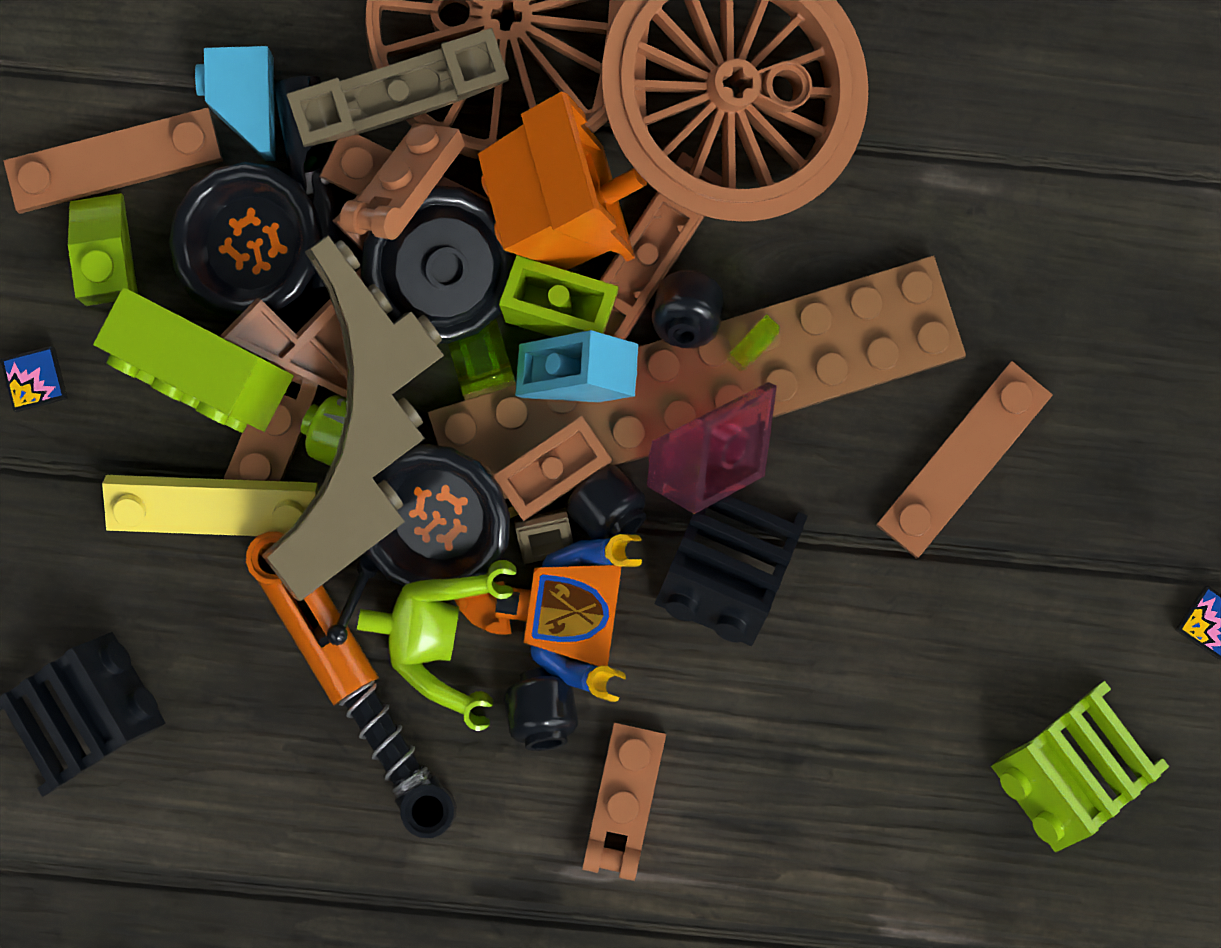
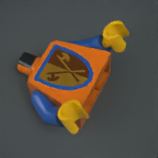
M618 534L611 539L579 540L548 554L542 563V567L534 568L531 590L512 587L513 594L507 599L497 598L495 617L526 621L523 643L530 645V654L534 662L551 676L563 679L567 685L591 692L594 696L610 702H616L620 697L608 694L606 690L608 680L613 676L626 679L624 672L608 666L621 568L641 565V559H628L625 553L626 546L630 541H642L639 535Z

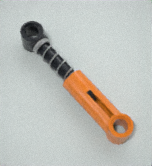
M266 532L258 535L250 543L246 552L248 570L263 589L333 705L338 703L341 706L346 705L348 708L346 716L354 718L361 730L359 738L368 741L374 751L372 759L379 760L387 772L385 780L392 781L394 784L392 785V792L395 793L394 796L397 798L394 801L401 811L400 816L404 827L411 834L419 838L431 839L442 835L452 826L456 817L457 805L453 795L447 788L441 785L436 775L432 777V774H429L430 771H427L428 768L421 767L413 755L415 747L407 745L400 733L402 726L395 725L387 712L389 705L382 704L374 691L377 685L374 682L379 677L349 627H346L348 636L345 643L336 646L328 641L327 630L337 623L340 613L323 585L304 598L319 623V626L313 628L296 599H294L276 574H269L262 564L264 552L284 534L280 532ZM424 795L433 796L442 803L443 817L436 825L426 826L420 823L415 816L414 806L417 800Z

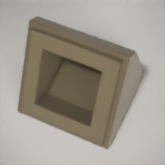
M566 507L536 513L524 522L521 517L514 518L524 564L542 561L548 554L574 543Z

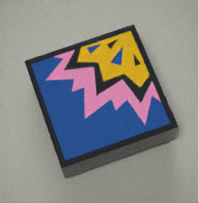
M53 346L0 359L13 411L20 412L68 399L56 349Z
M1204 586L1175 631L1218 660H1221V594L1209 586Z

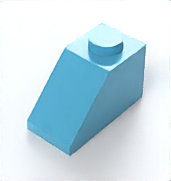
M268 46L204 48V64H196L195 67L197 95L205 96V101L210 109L265 161H276L274 57Z
M592 330L519 344L515 396L531 399L604 402L634 397L637 378L638 344Z

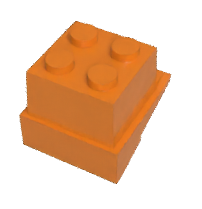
M561 91L522 113L523 125L478 153L483 172L481 183L491 202L496 221L494 232L503 250L563 270L571 269L608 251L620 254L627 262L635 258L619 200L646 186L647 182L634 168L614 179L612 178L603 145L585 125L587 119L584 111L567 93Z

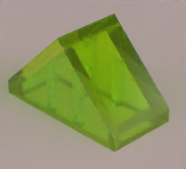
M496 318L477 335L448 344L465 400L516 385Z

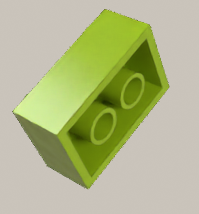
M125 287L122 288L93 344L110 353L106 364L133 378L136 377L151 385L150 387L179 402L181 401L195 408L197 412L241 433L245 431L247 425L263 432L266 431L294 377L293 374Z

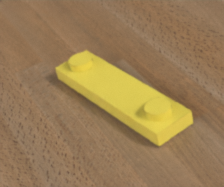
M106 475L102 483L107 531L258 536L266 532L285 534L294 526L318 493V483Z

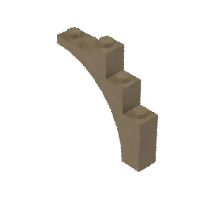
M329 236L321 239L305 251L328 290L341 326L348 369L346 414L336 455L318 493L294 526L262 555L294 599L298 601L303 600L405 522L397 512L404 505L396 492L385 480L376 484L373 477L425 438L417 429L423 423L419 414L407 399L403 397L396 401L392 394L444 356L437 347L442 338L428 318L422 315L417 319L411 311L402 314L392 322L387 314L393 308L387 298L375 284L368 288L354 271L360 267V263L353 252L342 240L334 244Z

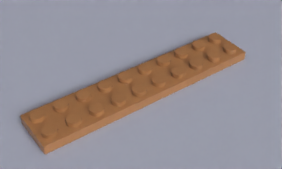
M931 256L721 321L716 337L704 346L679 348L668 344L663 339L638 347L634 397L604 402L531 399L515 396L516 385L430 411L428 414L438 445L453 447L479 461L492 477L581 416H583L611 457L612 462L608 465L619 466L964 359L966 353L935 257ZM763 319V322L730 356L731 351ZM502 491L505 501L509 500Z

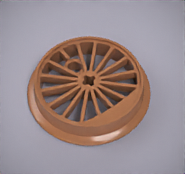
M625 0L609 30L603 53L602 92L604 105L612 132L624 155L639 175L661 195L689 211L706 217L737 222L759 221L787 214L806 205L824 192L842 173L853 156L863 132L868 108V75L858 36L851 21L837 0H757L735 57L733 0H720L721 52L700 1L684 0L705 54L662 10L663 4L669 0ZM770 1L790 16V21L748 62L746 61L747 55L767 4ZM651 19L695 66L647 44ZM797 26H800L811 42L814 51L758 71L756 67ZM646 59L695 82L645 80ZM814 60L819 61L825 88L812 87L810 74L802 65ZM775 76L783 77L790 82L793 89L791 101H783L774 93L772 84ZM729 78L732 86L739 87L740 93L734 97L732 89L723 86V81ZM645 92L700 94L697 97L647 116ZM808 99H823L825 101L822 125L791 111L803 105ZM705 104V107L661 150L650 135L648 125ZM712 112L690 171L687 173L667 156ZM760 112L815 138L816 142L805 160ZM721 121L722 187L699 179ZM750 124L792 167L793 172L784 180L778 183L773 182ZM735 127L760 188L736 189Z

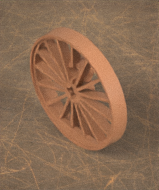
M367 0L365 11L367 48L373 70L389 66V57L444 41L450 42L492 28L504 64H506L507 48H512L529 109L536 106V101L519 47L520 44L525 47L559 91L567 93L584 111L587 119L585 125L592 133H595L608 121L602 92V63L536 27L605 34L607 40L613 20L625 0L609 1L608 23L539 15L588 0H545L535 3L537 0H433L432 3L406 0ZM450 3H460L469 10V18L464 24L450 27L440 20L442 9ZM390 10L431 15L435 32L385 46L383 45L381 30L382 11ZM504 10H512L514 12V19L521 21L512 22L509 31L500 30V23L496 20L502 18ZM528 36L600 75L592 109H586ZM503 83L494 88L489 138L479 139L461 133L465 146L459 153L460 155L479 159L478 153L498 141L497 135ZM467 98L453 103L443 122L436 121L426 113L406 121L411 126L416 122L451 128Z

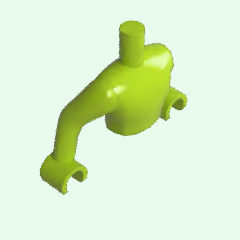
M499 560L488 568L487 575L453 579H428L408 583L402 588L392 614L360 609L357 630L387 634L391 665L411 686L429 700L463 714L464 721L469 728L476 731L484 730L490 725V719L485 716H476L470 710L476 706H493L492 697L483 691H476L468 696L455 690L431 674L422 663L451 660L459 606L443 601L490 593L498 599H507L513 594V588L508 585H498L493 579L499 574L515 575L517 573L516 567L512 562Z

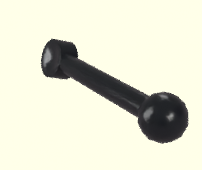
M367 555L362 556L357 564L359 575L337 623L327 630V639L332 645H342L347 640L348 632L346 627L368 579L374 577L379 570Z

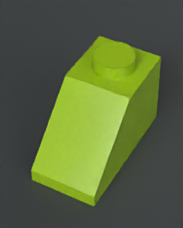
M120 193L70 201L68 250L75 298L84 305L90 306L115 302L123 287L138 294L124 195Z
M516 255L499 306L506 323L551 337L589 330L604 334L619 288L613 284Z

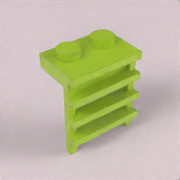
M1105 681L1098 684L1031 741L1005 754L991 766L1000 778L1004 791L1019 803L1033 822V828L1037 835L1048 843L1054 852L1095 834L1101 825L1117 815L1124 805L1139 796L1146 786L1155 782L1169 767L1163 758L1152 764L1103 699V696L1111 690ZM1087 711L1137 777L1136 780L1131 781L1083 717V712ZM1064 728L1068 730L1116 794L1114 799L1111 800L1063 736L1061 731Z

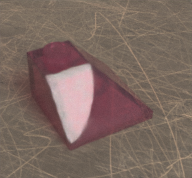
M767 382L653 440L649 452L647 487L696 514L764 477L777 386Z

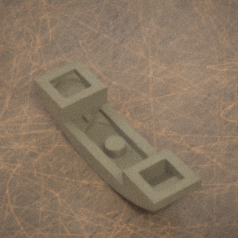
M490 28L441 44V49L342 81L335 78L288 93L287 97L303 145L306 147L368 132L437 110L509 81V76L493 29Z

